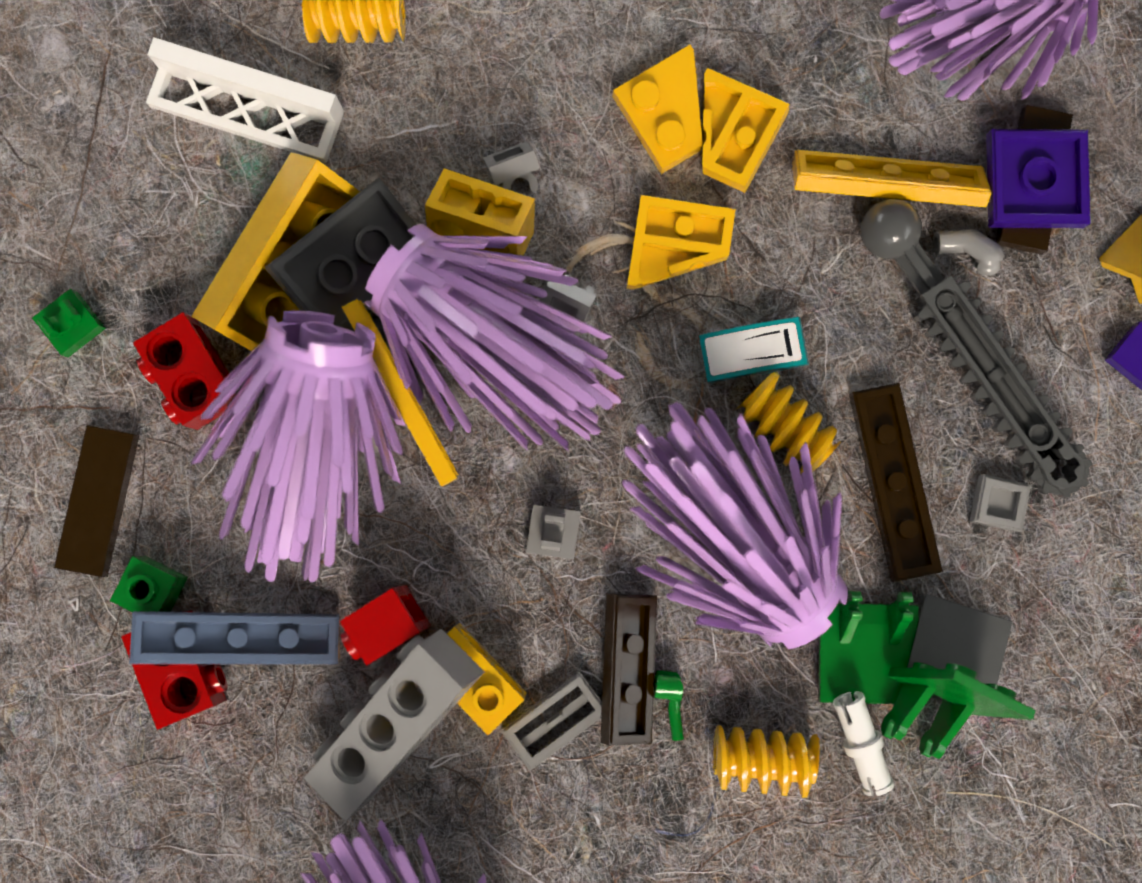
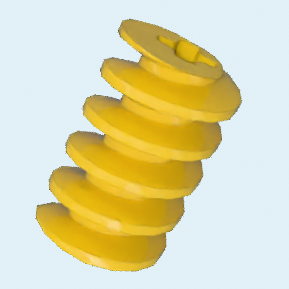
M302 0L304 30L309 43H318L322 33L328 43H336L340 32H342L343 38L347 43H355L359 31L366 43H374L378 29L385 43L393 42L397 29L402 41L404 42L405 40L404 0Z
M773 372L736 409L745 408L743 418L746 424L756 420L760 422L754 435L756 439L758 435L766 436L772 434L774 436L770 444L772 453L784 447L788 449L783 461L785 466L789 465L791 457H795L797 461L800 460L802 462L800 449L806 442L809 448L813 472L841 443L839 441L832 444L837 428L832 425L818 431L823 418L822 414L816 412L804 418L803 415L808 406V401L804 398L790 404L789 400L794 388L788 385L776 391L774 388L780 375L777 372ZM803 465L800 468V473L803 472Z
M716 725L712 763L713 773L718 777L721 790H727L732 776L738 778L741 792H747L752 778H756L761 794H767L772 780H777L782 796H787L792 782H797L801 797H808L812 784L816 783L819 770L820 744L817 734L811 736L806 746L802 733H792L786 745L781 731H773L766 743L763 731L761 729H753L746 742L744 731L741 727H733L728 740H726L722 726Z

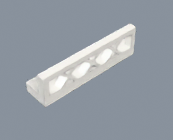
M153 37L147 55L158 67L146 101L151 108L327 163L345 112L335 94ZM172 76L188 81L194 92L193 95L177 103L164 99ZM197 84L205 86L207 88L200 91ZM223 92L233 95L239 107L238 109L221 117L211 113L206 100ZM241 98L246 99V100H249V101H252V102H250V103L244 105V103H243V101H242ZM200 104L203 111L192 107ZM266 106L277 109L283 120L282 123L266 131L255 127L250 114ZM285 112L294 114L296 116L288 119ZM244 118L247 125L236 121ZM310 120L325 124L318 147L300 142L294 128ZM289 132L292 139L280 135Z

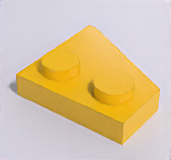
M691 45L686 46L613 90V99L661 174L701 151L703 141L694 49Z
M707 68L704 73L703 174L746 193L789 113V103Z
M641 195L626 289L634 290L727 260L730 252L736 209Z

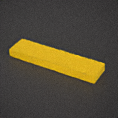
M795 150L792 162L794 188L800 191L987 207L991 196V189L982 166L808 150Z
M358 299L346 304L342 309L354 331L356 323H360L375 334L373 359L395 405L440 486L444 487L457 480L459 474L421 405L416 400L410 386L407 390L405 389L403 381L399 377L392 353L366 306Z

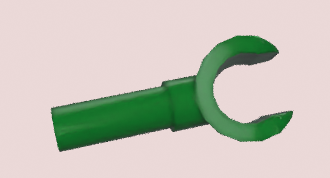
M657 670L654 679V698L668 700L672 740H683L684 735L680 712V701L683 696L681 678L676 672Z

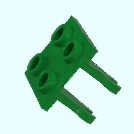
M849 590L846 605L842 603L836 605L832 613L827 617L833 625L820 635L818 640V701L820 703H833L836 697L847 692H851L852 699L855 701L854 692L859 691L864 694L866 704H895L903 684L888 677L890 667L907 668L919 622V605H909V602L914 601L911 592H898L897 600L891 604H858L859 601H862L861 591Z
M914 662L912 668L890 667L888 677L902 683L903 686L892 711L882 721L881 734L889 739L894 737L901 740L928 700L935 694L943 699L930 730L925 732L921 738L919 750L922 755L928 758L933 756L940 759L970 715L1033 720L1036 710L1015 700L1017 693L1013 690L996 684H983L976 680L977 673L965 666L947 663L945 669H938L925 663Z

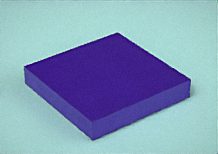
M991 129L986 134L987 180L991 189V196L988 202V228H1085L1091 224L1088 130Z

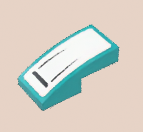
M800 317L750 324L699 335L707 382L709 383L758 373L763 375L809 365Z

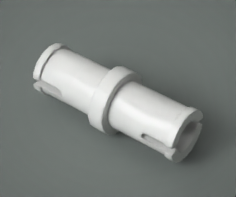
M851 692L841 694L833 700V706L837 711L846 737L843 741L847 756L852 757L864 794L872 796L874 793L872 786L874 785L876 795H883L893 789L894 781L890 776L882 752L884 747L882 734L874 729L865 702L866 699L862 692H854L855 701L852 699Z

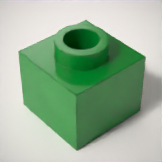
M132 556L110 602L131 612H171L188 576L147 556ZM143 581L149 585V593L145 598L137 594Z

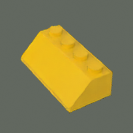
M291 152L191 317L252 352L266 338L270 316L274 317L277 322H281L284 311H300L266 271L265 267L360 191L318 159Z

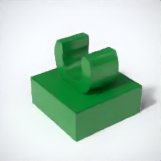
M71 288L32 317L59 354L67 358L106 329L80 294Z

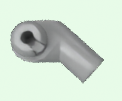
M976 229L936 231L933 236V249L936 255L966 253L975 258L973 267L981 275H994L1001 269L1000 260L1005 258L1001 245Z

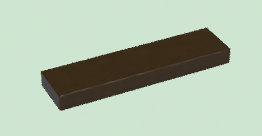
M900 383L850 393L849 398L891 581L897 582L943 572Z

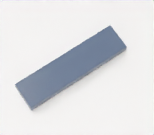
M133 611L129 664L336 665L338 664L339 614Z

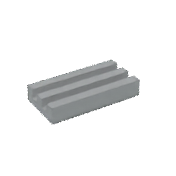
M578 671L504 726L501 732L528 770L531 771L601 719L602 701L587 682L582 672ZM577 686L583 693L519 739L515 732ZM587 702H590L594 708L534 754L531 755L527 750L528 746Z

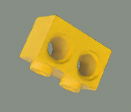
M444 168L425 204L426 224L428 228L439 236H527L521 244H508L505 248L480 249L523 256L534 234L535 198Z
M459 623L447 635L485 672L457 704L489 735L525 700L527 692Z

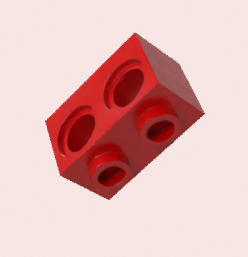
M180 313L133 342L141 356L136 360L137 366L151 384H158L165 396L161 400V405L174 424L178 425L181 423L182 426L199 430L220 417L236 396L235 392L212 418L201 420L203 412L220 394L215 392L218 385L230 372L198 320L188 314ZM180 343L182 346L181 358L177 363L168 366L166 362L168 349L172 345ZM204 383L207 387V397L202 404L193 407L190 401L191 391L196 385Z
M407 585L391 588L339 621L345 630L340 634L343 645L354 660L362 658L366 666L432 626Z
M131 632L121 636L129 659ZM132 664L157 730L227 701L224 693L227 690V680L219 664ZM184 677L191 679L196 684L197 697L194 702L187 701L181 695L180 684Z

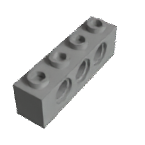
M442 629L425 640L420 635H417L408 642L397 655V658L402 662L395 672L391 669L385 671L370 686L368 692L373 696L366 706L362 702L356 705L340 722V725L345 729L338 738L332 735L312 755L317 763L304 779L345 822L371 801L485 672ZM414 682L421 688L423 695L416 689Z

